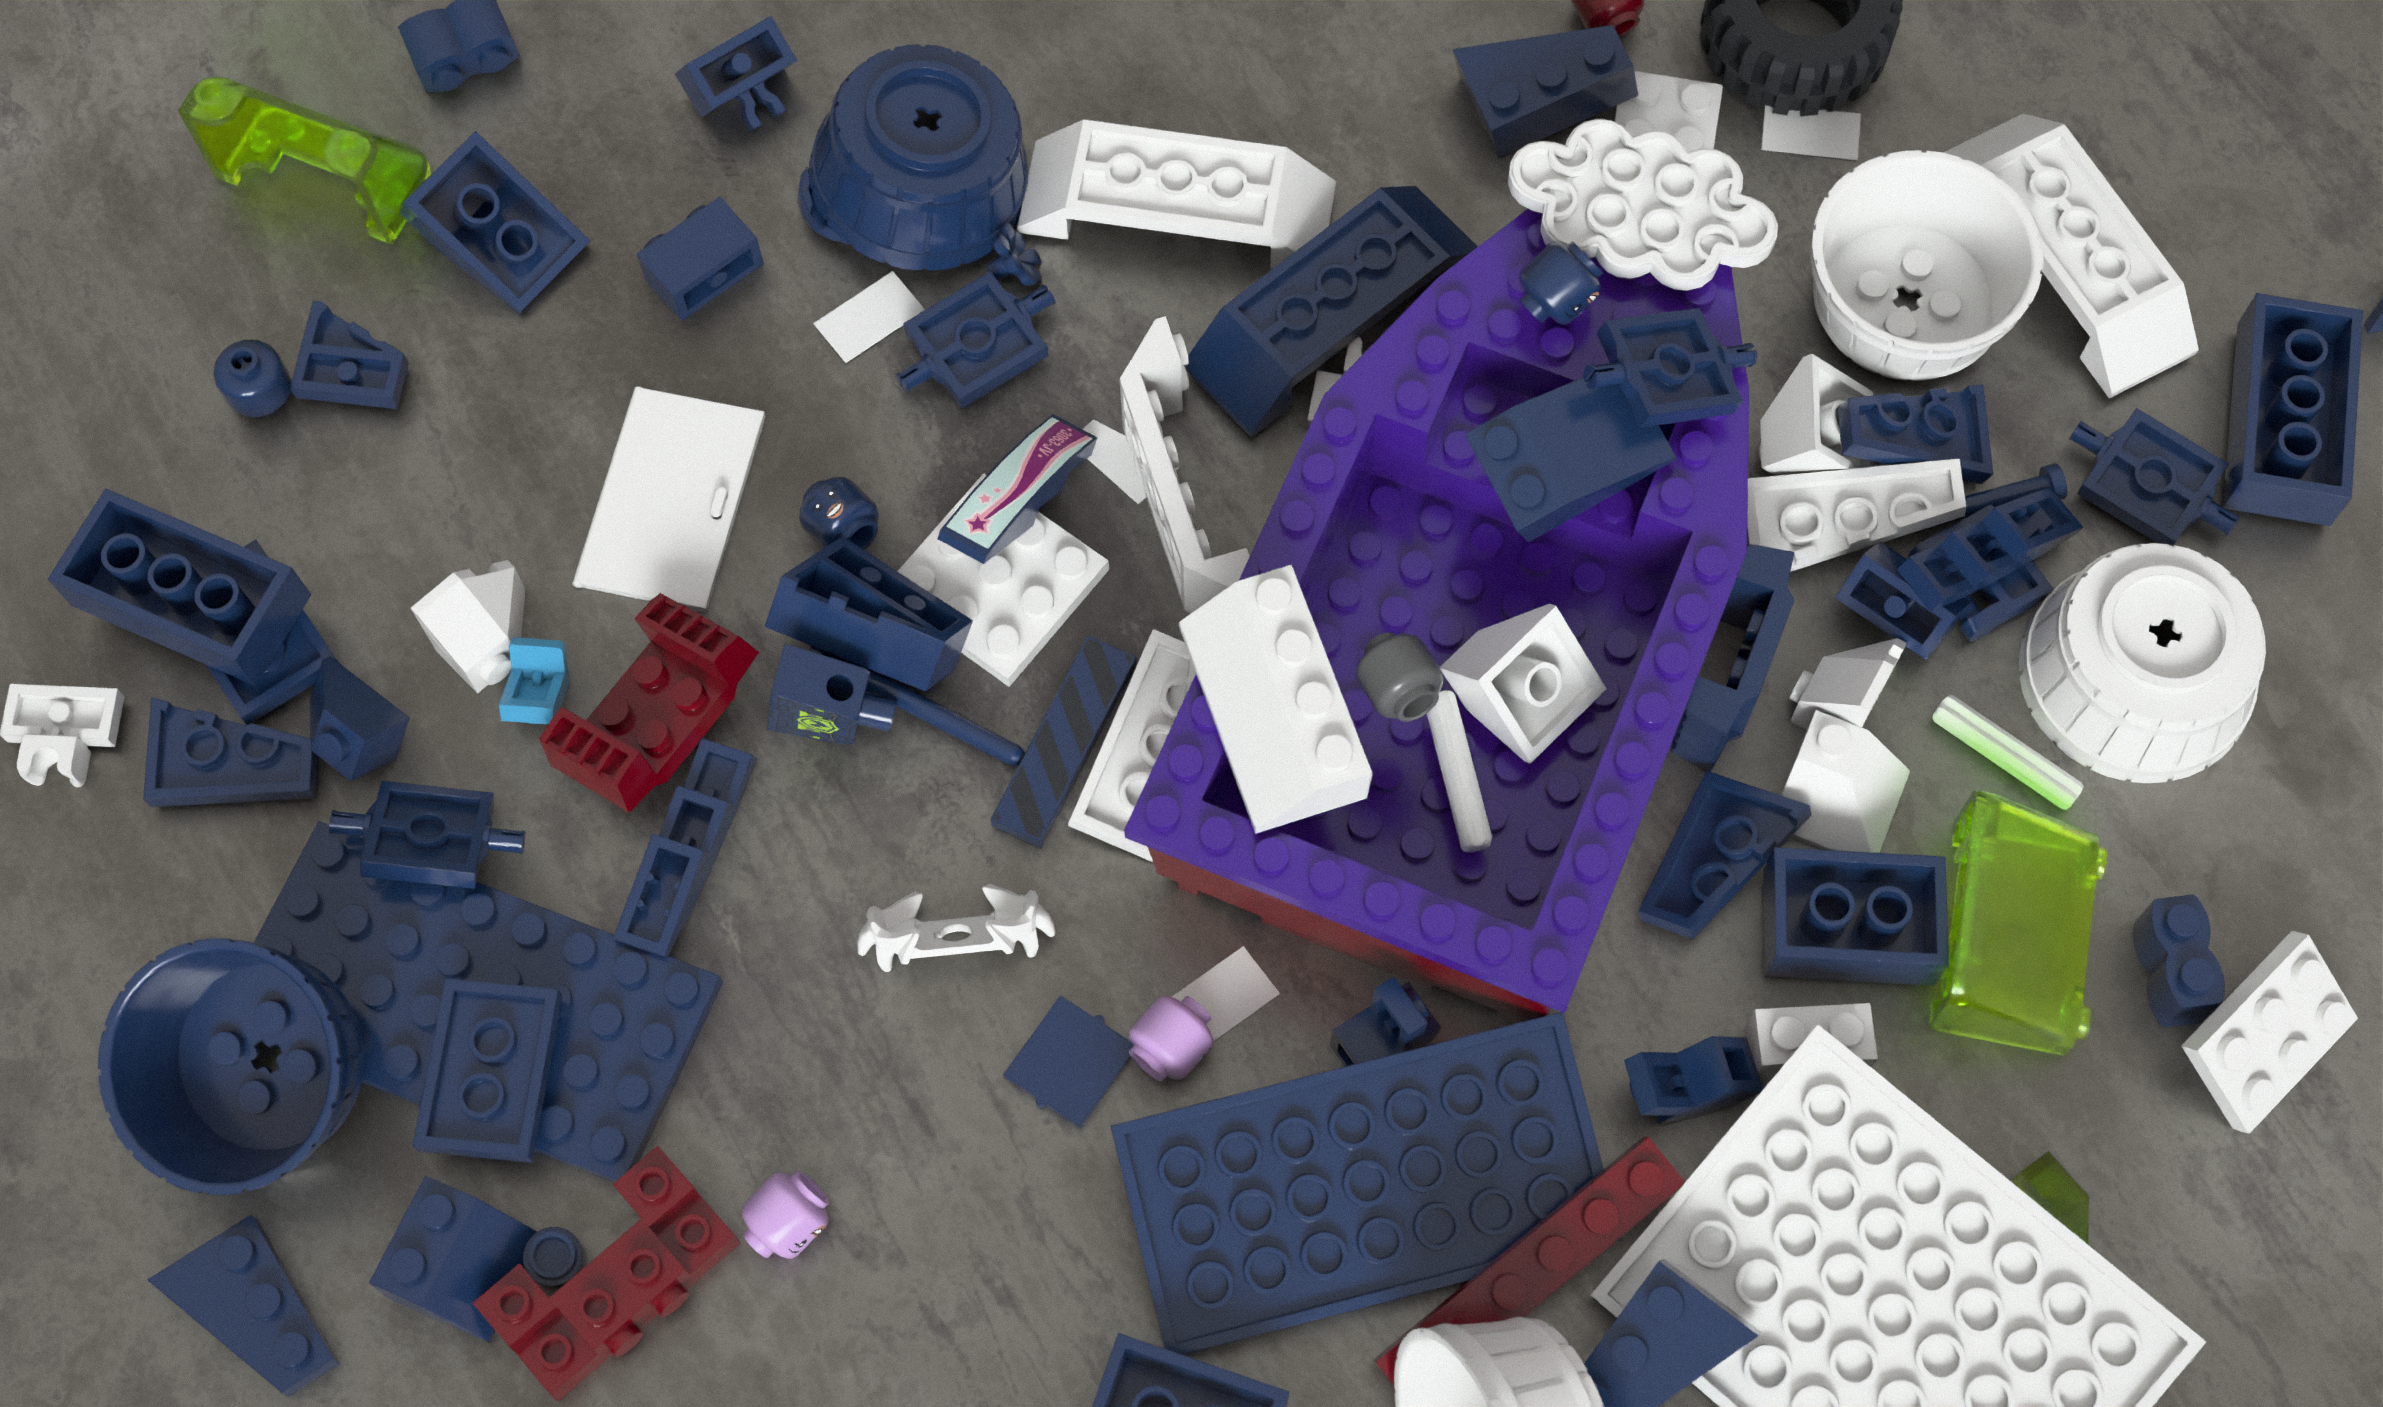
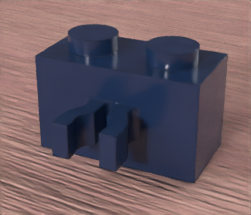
M769 16L689 62L677 71L675 76L701 118L736 99L742 107V119L748 130L752 131L762 125V123L755 114L754 108L756 103L750 91L754 94L758 103H763L769 108L773 118L783 113L786 109L779 98L765 88L764 81L782 72L798 60L772 16Z

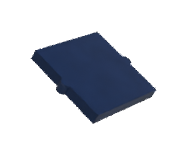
M1060 995L1003 1076L1035 1098L1038 1108L1044 1109L1048 1107L1081 1129L1131 1059L1128 1051L1133 1046L1131 1041L1105 1025L1103 1016L1096 1015L1093 1017Z

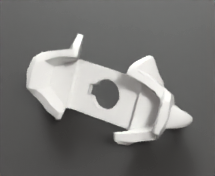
M988 884L983 886L982 890L995 909L990 915L921 922L915 918L923 894L922 892L914 891L890 907L881 909L872 906L868 909L866 914L867 922L859 933L857 950L859 955L864 956L869 948L875 944L877 962L884 972H889L892 969L894 953L898 954L901 964H908L912 958L1003 950L1006 954H1011L1018 940L1022 942L1026 955L1034 957L1039 947L1036 927L1049 937H1053L1056 931L1050 914L1039 904V897L1036 891L1029 890L1025 895H1021ZM956 931L971 934L968 938L960 941L941 939L944 935Z

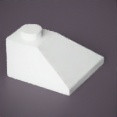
M1814 354L1804 356L1760 420L1761 443L1759 444L1758 452L1761 468L1775 476L1875 467V461L1842 455L1838 408L1848 398L1873 396V391Z
M1552 604L1544 605L1477 631L1439 667L1465 709L1523 761L1528 763L1534 761L1606 690L1605 685L1557 606Z
M1815 710L1781 792V796L1810 805L1812 814L1790 838L1821 850L1880 853L1910 770L1869 730Z

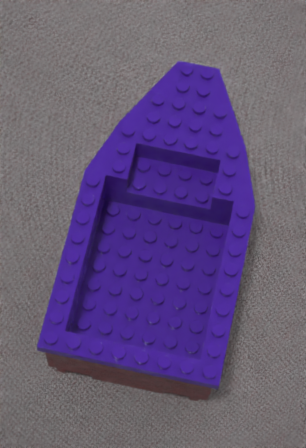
M1530 209L1525 210L1439 276L1324 394L1239 579L1240 581L1292 565L1372 771L1367 798L1255 833L1197 674H1195L1124 829L1125 838L1148 847L1157 874L1178 882L1179 889L1197 896L1201 891L1261 916L1264 923L1426 988L1431 989L1434 985L1498 1010L1497 1016L1517 1023L1518 1019L1526 1021L1546 1016L1550 1008L1562 1013L1566 1012L1747 553L1749 385L1746 367L1732 368V377L1744 402L1734 414L1659 425L1677 460L1530 542L1517 532L1466 438V433L1515 405L1583 378L1584 369L1587 365L1610 363L1596 334L1606 320L1700 308L1710 331L1725 347L1742 345L1732 268L1723 264H1719L1713 278L1705 285L1685 291L1672 289L1661 284L1651 272L1631 279L1616 277L1608 273L1600 265L1596 257L1590 258L1591 261L1603 272L1597 278L1601 285L1599 297L1575 320L1567 325L1557 323L1550 316L1543 323L1539 322L1519 300L1527 292L1520 284L1519 273L1547 246L1540 232L1543 213ZM1547 604L1556 605L1605 685L1606 690L1531 763L1523 761L1465 709L1443 674V685L1440 692L1450 690L1456 696L1492 835L1491 845L1487 849L1471 853L1464 852L1460 846L1427 713L1412 721H1401L1400 719L1383 717L1375 710L1359 684L1356 673L1357 665L1365 654L1364 649L1373 638L1383 633H1393L1394 635L1406 633L1416 635L1422 640L1440 667L1477 631Z

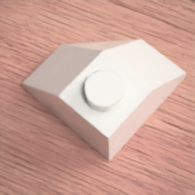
M508 560L492 563L488 570L490 573L476 576L470 569L453 572L411 607L436 652L477 694L487 685H494L508 675L512 668L509 654L511 639L514 637L521 638L526 589L515 567Z
M1895 638L1824 656L1814 674L1804 670L1789 697V699L1798 703L1790 722L1807 729L1815 710H1818L1862 728L1907 643Z

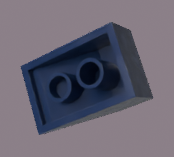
M477 131L403 202L399 213L438 251L518 314L590 242L572 222Z
M1583 377L1515 405L1465 434L1517 532L1528 542L1677 460L1659 425L1639 428L1620 387L1613 385L1589 389L1586 386L1589 381L1584 382Z

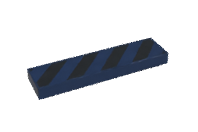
M1087 636L990 819L992 827L1039 848L1042 847L1137 665L1136 656L1091 636Z

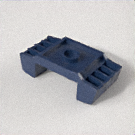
M1749 544L1747 547V553L1720 619L1721 622L1746 630L1726 686L1699 676L1697 677L1672 741L1671 751L1705 772L1712 771L1728 742L1742 737L1761 692L1794 603V598L1787 587L1794 552L1753 544Z

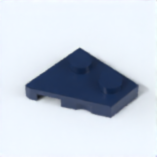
M313 300L290 389L295 398L398 409L409 363L403 352L385 341L373 339L369 331L353 321L349 324L333 314L326 304Z

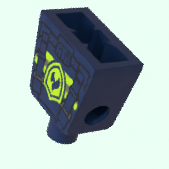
M784 644L770 695L767 730L851 745L854 743L858 724L890 732L898 700L866 693L870 672L865 668Z

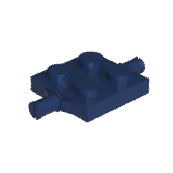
M989 271L903 323L905 334L919 351L921 360L901 372H897L895 376L898 383L908 393L913 388L933 378L945 386L960 408L963 409L1049 356L1048 346L1033 328L1031 317L1050 305L1055 304L1052 292L1043 284L1040 288L1019 300L1016 296L1004 290Z
M1700 308L1606 320L1596 334L1610 363L1587 365L1584 369L1583 377L1584 382L1589 381L1586 385L1589 389L1613 385L1620 387L1639 428L1734 414L1744 401L1733 380L1732 368L1754 366L1757 361V351H1751L1754 348V345L1751 343L1728 347L1722 345L1710 331Z
M2138 408L2134 410L2124 426L2113 432L2109 437L2081 420L2069 438L2070 441H2074L2096 455L2092 471L2077 494L2156 543L2174 546L2182 532L2187 527L2196 523L2199 518L2227 536L2240 517L2212 501L2216 483L2229 463Z
M381 781L377 800L368 809L366 814L332 810L329 821L330 834L363 837L364 848L360 859L361 877L473 889L476 886L481 862L488 855L489 850L523 854L526 838L525 830L492 828L493 792Z

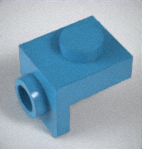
M514 637L509 645L512 669L498 704L501 721L549 724L557 711L562 707L570 684L565 643L559 640Z

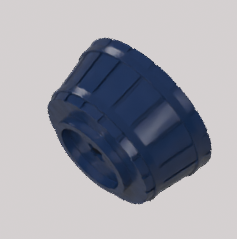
M905 45L895 47L894 50L888 49L868 58L866 62H862L840 85L834 96L831 110L817 131L811 152L808 174L810 189H813L812 196L815 205L823 219L828 221L827 225L849 246L853 245L854 249L881 263L887 262L890 266L921 271L924 268L929 271L959 267L961 263H964V265L992 252V248H994L993 241L999 237L998 230L1003 225L1009 223L1015 229V223L1018 224L1021 207L1028 184V163L1022 144V126L1016 104L1007 88L1003 86L1002 81L985 65L981 66L980 62L958 51L953 52L949 48L934 45H925V47ZM924 109L929 115L938 113L941 117L936 121L938 129L930 131L926 126L917 128L914 125L918 120L917 111Z
M210 938L194 941L195 944L188 942L163 952L155 957L157 960H150L124 986L126 989L120 991L109 1011L105 1022L106 1030L102 1031L98 1056V1069H101V1075H98L103 1104L106 1113L109 1112L111 1116L109 1120L116 1135L126 1149L134 1153L132 1156L145 1169L160 1179L164 1177L167 1179V1183L183 1190L196 1193L205 1191L207 1195H231L243 1193L246 1189L249 1192L264 1187L295 1170L338 1130L353 1108L360 1090L364 1070V1047L359 1023L348 999L324 972L304 960L284 954L263 944L245 940ZM261 1041H264L268 1047L277 1044L281 1048L282 1053L276 1058L279 1068L273 1073L267 1066L259 1069L255 1066L254 1059L260 1054L257 1045Z

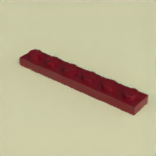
M1642 1137L1380 1353L1373 1361L1394 1386L1395 1362L1398 1359L1397 1352L1404 1337H1407L1406 1335L1412 1330L1430 1328L1444 1323L1464 1325L1525 1317L1680 1189L1685 1181L1650 1137Z

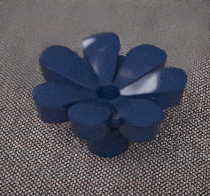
M1006 223L998 230L999 237L993 241L994 248L1000 256L986 265L987 272L990 271L997 281L1012 274L1017 276L1025 286L1041 283L1042 276L1038 269L1034 267L1041 264L1038 252L1032 248L1025 250L1026 242L1023 236L1018 231L1014 232L1011 224Z

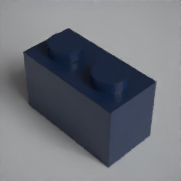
M718 197L708 205L697 207L687 216L685 221L666 234L653 237L645 245L644 249L637 253L645 280L681 321L764 264L757 237L721 197Z
M1878 542L1863 554L1835 598L1893 638L1906 642V647L1927 659L1942 645L1971 602L1961 598L1930 612L1896 570L1907 559L1882 542Z

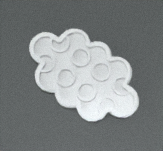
M1594 119L1583 122L1574 128L1565 145L1548 141L1529 143L1519 149L1510 162L1508 186L1511 195L1520 205L1532 211L1543 213L1540 232L1544 243L1548 245L1551 242H1560L1567 246L1573 241L1589 258L1596 257L1600 265L1608 273L1619 278L1631 279L1651 272L1661 284L1672 289L1688 291L1700 288L1709 282L1717 271L1719 264L1740 268L1758 265L1769 256L1777 239L1778 223L1774 213L1763 202L1741 194L1743 175L1739 165L1730 155L1716 149L1707 148L1688 152L1676 136L1665 131L1652 130L1633 137L1624 126L1612 120Z

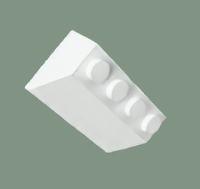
M1292 565L1236 581L1179 622L1181 634L1255 833L1367 798L1372 771Z

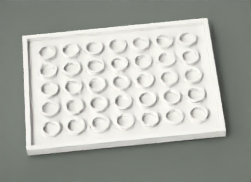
M1819 1024L1591 1294L1593 1298L1618 1318L1658 1261L1665 1259L1760 1330L1762 1333L1757 1338L1692 1382L1719 1407H2152L2206 1343L2198 1334Z

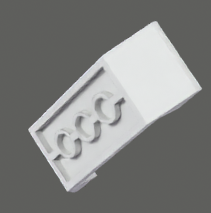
M2021 114L1944 152L1959 156L1964 161L1968 159L1996 174V178H2001L2011 186L2024 201L2023 205L2029 208L2040 232L2039 239H2042L2044 252L2042 272L2089 335L2090 339L2080 359L2108 398L2197 354L2199 347L2183 281L2065 124Z
M1083 119L1036 140L1017 229L1019 233L1068 240L1072 219L1270 246V268H1274L1330 225L1336 181L1289 148L1283 146Z
M1165 316L1155 319L1120 377L1122 423L1184 610L1192 613L1230 585L1239 581L1250 556L1247 548L1212 558L1205 531L1203 529L1195 530L1191 515L1196 513L1193 496L1187 482L1179 483L1175 469L1180 466L1177 450L1172 437L1163 436L1160 422L1164 421V416L1183 411L1182 391L1189 389V381L1184 366L1189 364L1186 346L1180 333L1172 335Z

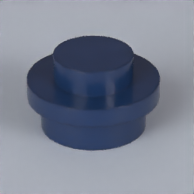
M548 1227L536 1232L528 1240L523 1253V1263L526 1271L537 1283L549 1287L566 1284L579 1272L583 1262V1250L579 1240L573 1233L560 1227Z

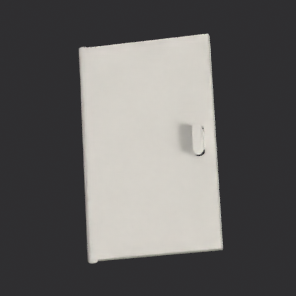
M639 386L635 387L572 585L576 588H586L647 601L653 600L659 593H662L689 609L707 612L764 424L765 412L644 389ZM720 515H722V517L718 520L713 519L714 517H719Z

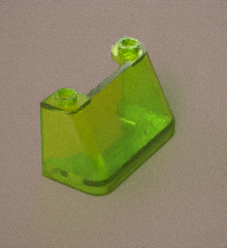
M210 77L198 82L190 90L178 109V113L215 178L237 186L242 178L240 173L250 168L261 167L262 171L272 174L283 154L333 172L340 177L355 182L359 190L355 199L360 208L367 210L368 218L365 227L369 235L392 245L406 223V220L399 214L403 202L431 175V168L426 156L420 148L413 144L282 95L227 78Z
M1974 790L1954 820L1951 846L1958 847L1955 852L1954 863H1959L1949 939V966L1940 977L1943 979L1941 997L1945 999L1943 1001L1935 999L1932 1001L1928 1029L2065 1056L2073 1047L2076 1039L2084 1040L2089 1030L2091 1009L2090 1006L2083 1005L2095 885L2096 880L2101 881L2106 869L2107 848L2099 847V837L2097 834L1999 794Z

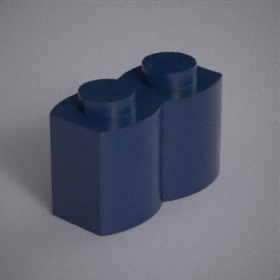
M455 0L446 8L419 13L398 26L426 93L453 90L473 74L499 72L520 56L496 0Z
M2194 894L2154 899L2138 917L2134 925V947L2141 964L2149 972L2147 981L2148 1002L2155 1018L2162 1027L2203 1022L2222 1004L2225 995V981L2222 969L2214 954L2208 949L2211 936L2209 919L2203 905Z

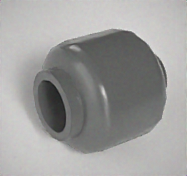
M1383 633L1373 638L1364 649L1365 654L1357 665V680L1378 713L1385 718L1412 721L1428 713L1439 700L1438 693L1443 685V673L1424 642L1416 635Z

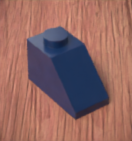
M329 656L322 659L310 698L311 751L348 780L353 781L397 758L410 717Z

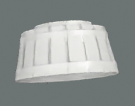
M1900 151L1890 153L1886 157H1883V155L1855 167L1852 173L1848 172L1838 180L1828 192V198H1824L1817 212L1811 241L1810 258L1814 277V305L1819 320L1831 341L1845 356L1850 357L1853 362L1873 373H1880L1884 377L1905 381L1908 379L1912 381L1936 379L1958 372L1974 363L1993 343L2008 333L2033 301L2039 289L2042 277L2040 272L2043 270L2044 261L2042 239H2039V229L2029 208L2023 205L2024 201L2016 191L2001 178H1996V174L1968 159L1964 161L1959 156L1944 152ZM1904 288L1908 293L1917 291L1921 296L1916 301L1918 309L1910 311L1906 306L1897 308L1894 305V301L1899 296L1897 289Z
M2160 543L2131 545L2113 550L2100 556L2083 570L2068 577L2041 602V605L2036 608L2028 620L2023 633L2025 637L2021 639L2018 654V670L2021 671L2019 679L2022 693L2028 708L2032 709L2031 714L2040 729L2051 742L2054 740L2057 743L2056 746L2071 759L2084 767L2086 765L2091 767L2090 770L2123 781H2126V779L2137 783L2167 782L2168 779L2175 781L2203 771L2206 765L2208 767L2213 765L2233 747L2234 741L2237 742L2244 731L2257 700L2259 680L2264 668L2266 645L2263 625L2258 610L2245 587L2236 577L2230 575L2231 572L2213 559L2204 557L2201 553L2189 548ZM2163 619L2172 621V630L2181 634L2180 641L2170 640L2167 647L2156 644L2157 635L2149 632L2150 625L2159 626Z
M1514 1317L1497 1322L1464 1325L1444 1323L1430 1328L1415 1329L1406 1335L1407 1337H1404L1397 1352L1398 1359H1396L1394 1370L1396 1407H1604L1591 1376L1588 1375L1587 1369L1572 1346H1569L1568 1341L1559 1331L1539 1319Z

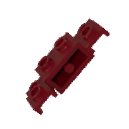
M659 1146L655 1147L612 1184L641 1219L552 1296L548 1297L519 1263L473 1302L474 1306L509 1348L517 1354L556 1401L563 1398L612 1354L615 1357H620L632 1349L642 1338L643 1332L641 1329L658 1314L661 1317H665L678 1309L689 1296L687 1289L740 1244L733 1232L706 1203L695 1187Z

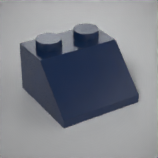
M425 1175L369 1284L386 1298L490 1343L495 1330L474 1306L473 1302L519 1263L525 1268L523 1263L524 1249L528 1240L537 1231L484 1201Z

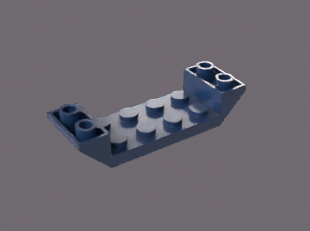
M1417 186L1380 187L1224 305L1189 353V364L1184 365L1185 369L1252 438L1291 408L1293 386L1429 281L1441 276L1478 246Z

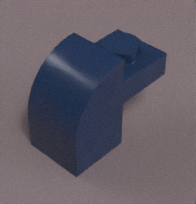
M1393 976L1375 988L1371 1006L1333 1029L1330 1047L1342 1064L1348 1066L1427 1046L1440 1032L1441 1026L1412 985L1407 982L1401 986Z
M1711 1036L1677 1053L1640 1052L1624 1060L1630 1078V1091L1638 1104L1640 1114L1656 1115L1659 1123L1678 1122L1708 1115L1738 1104L1763 1091L1746 1037Z

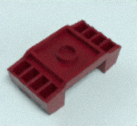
M659 593L635 617L636 622L651 642L590 716L584 720L561 707L539 739L551 767L566 774L571 779L576 780L628 813L655 786L667 783L734 700L737 684L759 653L740 636L662 593Z

